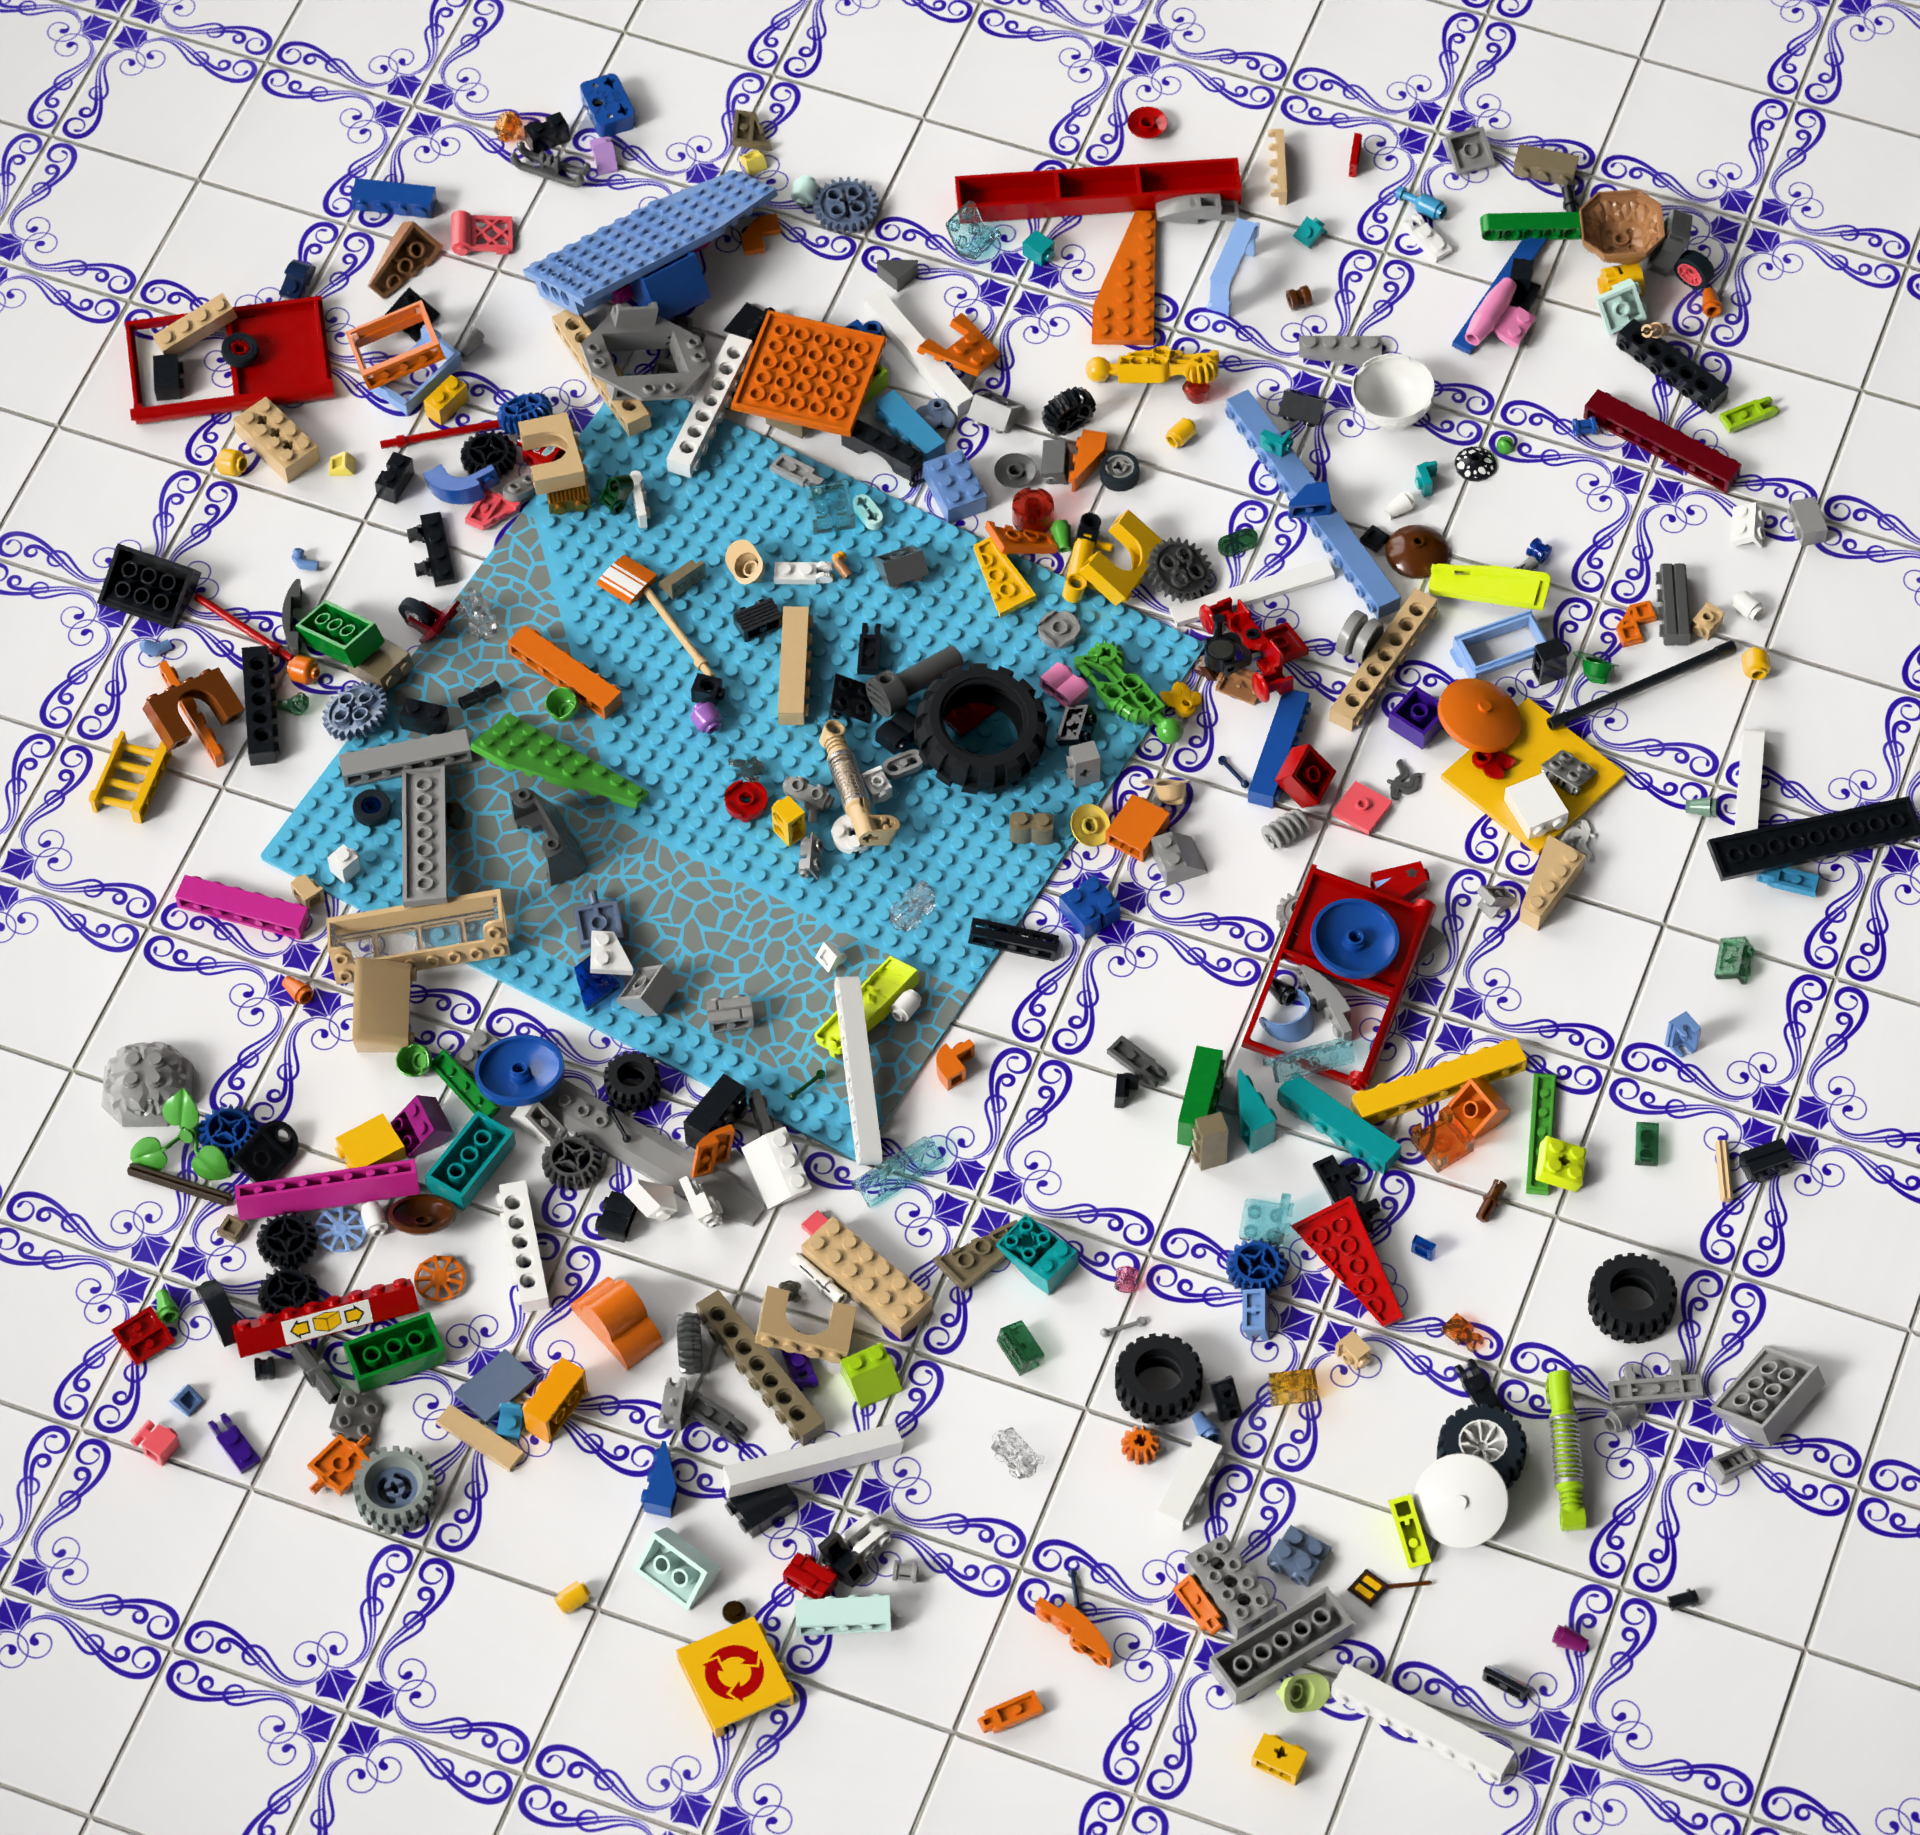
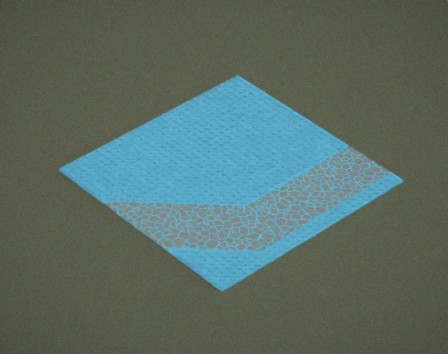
M683 398L643 401L644 407L648 406L652 413V418H650L652 427L632 437H629L608 405L604 403L578 437L580 446L577 448L582 449L584 456L582 464H586L588 476L585 478H587L591 508L583 512L575 510L568 511L562 515L550 514L547 495H536L535 493L452 602L454 603L457 600L460 602L456 608L458 613L452 620H448L444 624L446 628L439 636L436 635L432 641L427 640L420 644L411 656L414 668L386 692L390 707L387 708L389 713L384 715L386 720L380 721L381 727L375 726V732L368 731L367 737L362 734L359 740L356 737H353L351 742L347 740L261 853V859L294 877L305 873L310 880L314 879L318 886H322L325 893L363 912L403 905L402 776L345 788L338 755L349 751L355 752L369 747H379L389 743L408 741L412 738L418 739L430 736L402 729L400 712L406 697L446 706L449 723L445 733L452 730L466 729L470 748L473 741L508 713L516 716L649 792V797L637 809L611 802L609 797L603 795L594 797L589 795V791L583 789L575 791L548 783L540 776H525L523 771L514 769L513 772L505 770L472 750V762L445 767L447 803L458 802L465 810V815L459 828L447 826L448 897L501 889L511 955L467 962L466 964L641 1053H645L649 1057L651 1056L653 1059L710 1088L713 1087L724 1073L745 1086L748 1107H750L748 1098L751 1091L760 1089L761 1095H764L767 1100L766 1110L768 1116L771 1115L773 1120L856 1161L843 1054L833 1058L830 1056L829 1050L816 1043L814 1036L816 1031L837 1011L834 989L835 978L859 976L862 985L889 956L918 970L920 980L913 990L921 996L922 1001L916 1012L907 1022L895 1020L890 1012L882 1022H879L867 1032L880 1130L1001 951L968 943L973 917L1018 926L1076 840L1070 825L1073 812L1084 804L1100 805L1153 726L1149 727L1147 724H1143V722L1138 723V725H1134L1133 722L1128 723L1124 717L1120 718L1117 713L1108 710L1105 707V703L1096 694V687L1081 671L1074 668L1075 657L1087 655L1091 647H1095L1096 642L1103 644L1104 640H1106L1110 644L1114 641L1115 646L1121 645L1122 652L1125 654L1122 671L1126 674L1134 673L1140 676L1165 705L1160 697V691H1172L1175 682H1183L1203 652L1204 643L1119 603L1115 606L1105 596L1088 588L1085 589L1084 596L1080 602L1070 603L1062 595L1066 581L1065 577L1016 554L1005 555L1034 591L1036 600L1000 618L974 553L973 545L984 539L724 417L721 424H717L716 434L713 439L709 440L707 453L702 455L699 469L694 471L692 477L689 478L669 472L667 470V457L694 403ZM784 453L816 469L819 477L825 480V489L819 493L811 488H803L771 472L770 465ZM637 470L641 472L647 496V502H644V504L649 506L651 516L650 519H647V528H639L632 492L628 497L625 508L616 516H613L610 513V509L605 505H601L598 502V498L608 478L624 474L630 476L632 471ZM857 495H868L882 512L883 525L879 529H868L854 512L853 499ZM744 539L756 548L765 564L762 582L744 585L735 579L725 561L726 551L733 542ZM910 545L923 551L929 572L928 575L923 576V580L917 582L910 580L904 582V586L896 589L884 585L874 564L873 557ZM839 551H843L846 554L845 564L852 571L851 576L843 579L834 566L833 571L828 572L833 575V581L830 583H816V585L774 584L775 562L819 563L821 561H828L833 564L832 556ZM626 555L658 574L656 582L649 587L699 654L707 659L709 662L708 666L716 677L722 679L725 695L722 701L719 700L716 707L722 715L721 727L711 734L701 733L690 719L693 712L692 708L697 704L692 702L691 688L697 673H704L699 671L694 665L692 657L643 593L641 598L629 605L596 585L604 572L621 556ZM690 560H693L696 564L702 560L705 563L706 577L672 600L659 587V582ZM772 598L783 617V606L809 607V615H813V628H809V633H812V646H808V650L812 651L811 663H807V668H811V680L806 681V686H810V699L805 700V704H809V717H805L804 725H778L782 628L744 642L733 622V613L739 608L755 605L760 599ZM1055 610L1057 612H1062L1063 610L1075 615L1079 620L1081 629L1076 643L1064 649L1050 648L1045 645L1038 634L1039 621L1045 614ZM863 623H868L867 634L875 635L876 623L881 624L879 673L890 670L898 674L952 645L957 648L963 658V671L969 670V665L972 663H987V669L998 670V667L1001 666L1013 671V678L1017 681L1024 678L1036 691L1035 699L1039 698L1043 702L1047 714L1045 723L1048 727V732L1039 763L1031 769L1030 775L1016 786L1010 783L1007 785L1006 791L988 794L987 789H978L976 795L961 792L962 786L952 783L951 787L936 778L937 771L934 768L929 770L924 765L921 770L900 779H888L892 786L893 797H890L885 802H879L874 805L871 802L870 810L872 815H891L900 822V827L891 845L871 846L865 852L859 853L857 851L852 852V854L844 853L835 847L831 833L832 826L846 812L844 811L827 763L828 754L826 748L822 747L819 743L825 723L828 720H837L845 726V741L855 756L860 773L880 765L883 769L884 761L895 756L875 741L876 730L894 715L885 718L875 710L873 705L870 723L844 714L840 719H833L830 714L836 673L865 684L868 679L876 676L857 674L860 634H862ZM524 625L530 629H535L541 637L551 640L560 650L567 651L573 659L579 663H584L593 673L600 674L606 682L616 685L621 690L622 705L604 720L579 702V711L573 718L563 722L555 720L546 710L545 700L550 691L558 687L509 654L507 641ZM1057 662L1070 667L1073 675L1083 678L1088 684V696L1078 705L1089 704L1097 715V724L1094 727L1092 741L1094 740L1100 755V782L1075 788L1073 781L1068 780L1066 756H1069V747L1073 745L1059 746L1055 741L1065 708L1039 686L1040 677ZM1091 670L1099 682H1111L1106 675ZM495 680L499 683L502 693L486 699V702L483 704L477 703L466 710L461 709L458 703L459 697L473 692L476 687L481 688ZM928 687L908 697L906 709L915 716L918 705L921 703L924 692ZM999 709L963 737H960L944 722L945 729L950 738L959 747L974 754L992 755L1002 752L1012 746L1018 739L1013 722ZM914 740L909 743L905 751L911 749L920 751V748L915 744ZM787 776L795 778L797 776L804 777L809 780L808 784L815 787L817 784L824 786L828 789V793L835 797L831 808H827L825 813L817 811V823H808L809 811L802 808L803 803L794 800L805 812V837H810L811 832H814L823 843V851L821 852L822 869L819 872V880L813 875H809L808 878H802L798 873L799 859L807 858L800 856L803 838L791 847H788L773 831L771 807L779 799L787 797L783 792L784 788H782ZM739 780H743V782L757 781L764 786L767 792L768 807L765 812L748 823L732 817L725 807L724 799L727 788ZM521 788H528L556 806L586 857L587 866L582 873L556 885H550L546 878V873H548L546 857L542 851V843L547 839V836L543 829L532 833L531 829L525 826L517 829L513 822L509 793ZM376 789L386 793L392 807L390 817L386 822L373 827L364 826L359 823L354 817L352 808L355 797L364 790ZM743 797V798H742V802H743V803H748V802H750V799H751V798L749 797V798L745 799V798ZM369 802L364 806V811L369 814H374L380 809V805L376 802ZM1014 812H1027L1032 815L1036 813L1053 815V843L1038 845L1032 842L1027 844L1011 842L1010 814ZM855 831L849 832V836L856 835ZM343 844L358 853L361 871L346 884L330 872L327 858ZM593 890L597 891L598 901L601 902L617 900L624 935V942H620L633 967V975L640 967L664 964L681 982L676 988L677 992L667 1001L665 1009L660 1015L645 1017L616 1002L633 975L590 973L591 948L581 949L573 911L575 907L585 906L590 903L589 891H592L593 898ZM499 917L466 923L467 942L484 939V924L488 921L499 919ZM458 924L422 931L423 942L434 948L462 943L460 926ZM416 932L406 933L417 939ZM830 940L847 957L844 963L837 966L835 971L828 973L815 957L823 942ZM739 994L750 996L754 1028L710 1033L706 1001L716 997L729 999ZM818 1070L825 1071V1078L815 1081L797 1095L796 1100L791 1101L788 1098L790 1092H795L815 1077Z

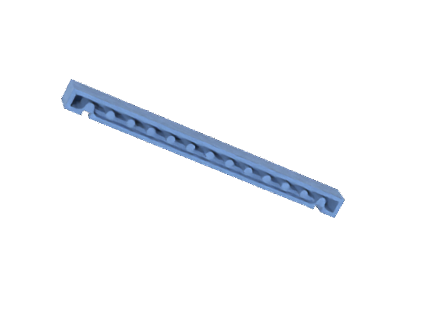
M1245 390L1227 399L1225 409L1227 418L1235 423L1238 433L1240 435L1243 434L1249 448L1254 449L1260 463L1265 464L1271 478L1276 479L1282 493L1287 494L1290 501L1306 484L1316 482L1292 448L1286 451L1282 457H1279L1271 452H1266L1260 447V434L1264 429L1281 437L1283 436L1249 390ZM1332 503L1330 515L1302 517L1303 522L1308 523L1311 527L1314 537L1319 538L1322 542L1325 552L1330 553L1333 557L1336 567L1341 568L1344 572L1347 582L1352 583L1355 587L1358 597L1363 598L1370 613H1374L1376 618L1380 619L1400 609L1401 596Z

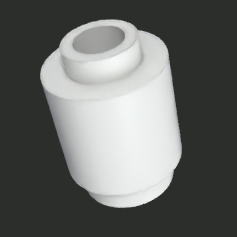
M1747 590L1739 591L1732 599L1733 608L1747 619L1755 621L1764 611L1762 603Z
M912 989L904 991L890 1007L892 1017L897 1021L907 1022L920 1007L921 996Z
M376 1201L364 1204L361 1208V1217L367 1234L375 1237L383 1235L388 1229V1223L382 1206Z

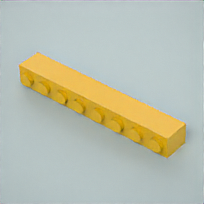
M1516 1038L1503 1040L1498 1045L1483 1047L1475 1053L1463 1054L1455 1060L1443 1061L1429 1069H1420L1415 1074L1400 1076L1395 1081L1380 1083L1375 1088L1369 1090H1360L1352 1095L1351 1108L1356 1115L1373 1125L1455 1096L1470 1078H1485L1488 1083H1492L1526 1071L1527 1058Z

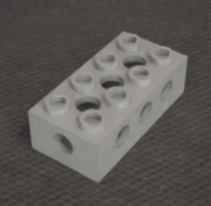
M1225 1534L1185 1556V1571L1188 1575L1191 1574L1196 1578L1221 1612L1222 1617L1220 1619L1236 1641L1276 1617V1603Z

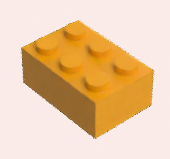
M563 1357L558 1363H554L551 1366L545 1381H540L536 1387V1393L532 1398H528L522 1408L526 1431L548 1444L588 1392L585 1370Z

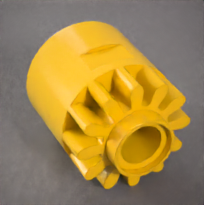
M1639 263L1601 269V275L1597 279L1600 295L1612 290L1611 286L1631 278L1633 282L1639 284L1641 289L1639 297H1643L1645 285Z

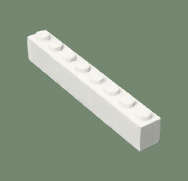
M1347 1663L1344 1664L1332 1684L1331 1696L1337 1702L1348 1704L1354 1707L1358 1713L1375 1718L1379 1724L1396 1729L1400 1735L1417 1740L1421 1746L1438 1751L1445 1759H1453L1459 1762L1466 1770H1474L1480 1773L1487 1781H1495L1500 1784L1513 1762L1515 1751Z

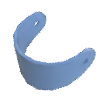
M1300 989L1295 990L1297 991V999L1306 1007V1012L1300 1018L1285 1024L1271 1022L1265 1017L1259 1018L1260 1025L1264 1030L1277 1040L1288 1043L1299 1042L1307 1038L1313 1031L1315 1021L1310 999Z

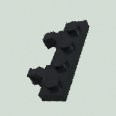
M441 512L420 515L421 524L407 529L409 543L415 540L426 543L429 557L426 558V561L423 560L418 564L414 563L416 576H433L435 587L455 584L456 580Z
M1334 1155L1314 1162L1313 1169L1332 1203L1335 1204L1352 1196L1368 1233L1373 1231V1225L1370 1220L1373 1219V1215L1381 1211L1380 1204L1377 1198L1363 1204L1356 1197L1350 1186V1180L1361 1174L1357 1163L1355 1162L1346 1167L1344 1164L1339 1165Z

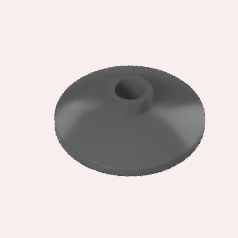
M1010 453L1002 456L996 462L994 474L997 481L1003 486L1022 488L1034 480L1036 466L1028 456L1020 453Z

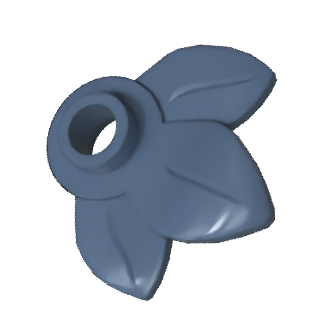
M932 399L928 405L921 406L916 410L933 429L940 424L948 429H952L954 426L955 416L948 410V404L943 399Z

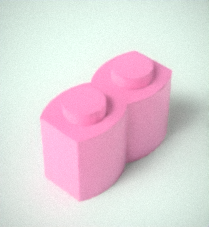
M1057 662L1040 677L1039 686L1048 695L1055 698L1064 708L1066 706L1078 705L1088 696L1089 687L1087 682L1083 678L1073 675L1072 670L1067 665Z

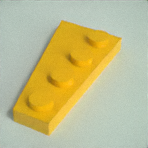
M991 537L973 545L974 553L1000 618L1036 600L1034 591L1009 558L1000 552Z

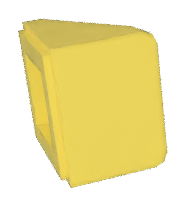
M757 150L739 157L740 162L750 175L767 169L764 155Z
M347 451L330 457L329 475H355V458Z

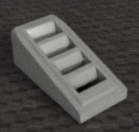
M1745 1443L1711 1458L1707 1471L1717 1484L1721 1485L1758 1464L1760 1459L1750 1446ZM1742 1453L1748 1461H1745L1740 1454Z

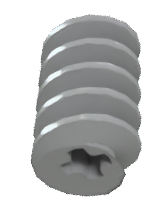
M1292 809L1290 813H1285L1283 817H1278L1276 821L1263 826L1261 833L1266 844L1271 849H1274V844L1281 848L1283 847L1281 840L1288 844L1290 842L1289 837L1293 840L1297 838L1295 832L1302 836L1304 834L1303 828L1309 832L1311 827L1308 818L1302 810Z

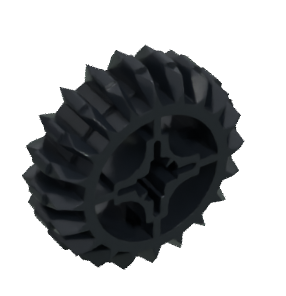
M1076 386L1072 389L1067 388L1066 391H1061L1059 395H1054V398L1048 401L1049 404L1044 406V411L1041 413V419L1051 434L1055 436L1062 434L1064 436L1066 433H1072L1089 422V418L1093 417V413L1096 411V403L1093 396L1082 387L1077 388Z
M485 429L483 434L476 432L475 437L469 436L468 441H464L463 448L460 451L463 469L467 471L469 476L492 464L498 478L501 480L502 474L508 476L509 470H513L514 464L517 461V451L513 441L510 440L508 435L503 436L501 431L495 434L494 430L487 433Z
M284 1211L283 1216L280 1217L275 1213V1219L273 1220L267 1218V1225L261 1224V1231H258V1239L256 1241L259 1255L263 1257V1261L265 1263L269 1262L272 1268L278 1264L280 1270H282L283 1265L290 1269L292 1264L298 1268L300 1267V1262L307 1264L308 1257H313V1250H317L318 1235L315 1233L316 1228L312 1225L309 1219L305 1220L303 1214L297 1217L294 1211L291 1215H287ZM287 1235L289 1237L288 1246H286Z
M293 1264L290 1269H286L284 1265L280 1271L274 1268L273 1275L266 1273V1280H261V1287L258 1288V1303L261 1304V1310L265 1313L276 1314L289 1307L296 1309L303 1307L308 1302H318L320 1298L318 1294L319 1286L309 1270L304 1272L302 1267L296 1270ZM280 1286V1288L276 1292H274V1295H272L273 1291ZM303 1294H305L304 1298L300 1302H297L301 1297H303Z

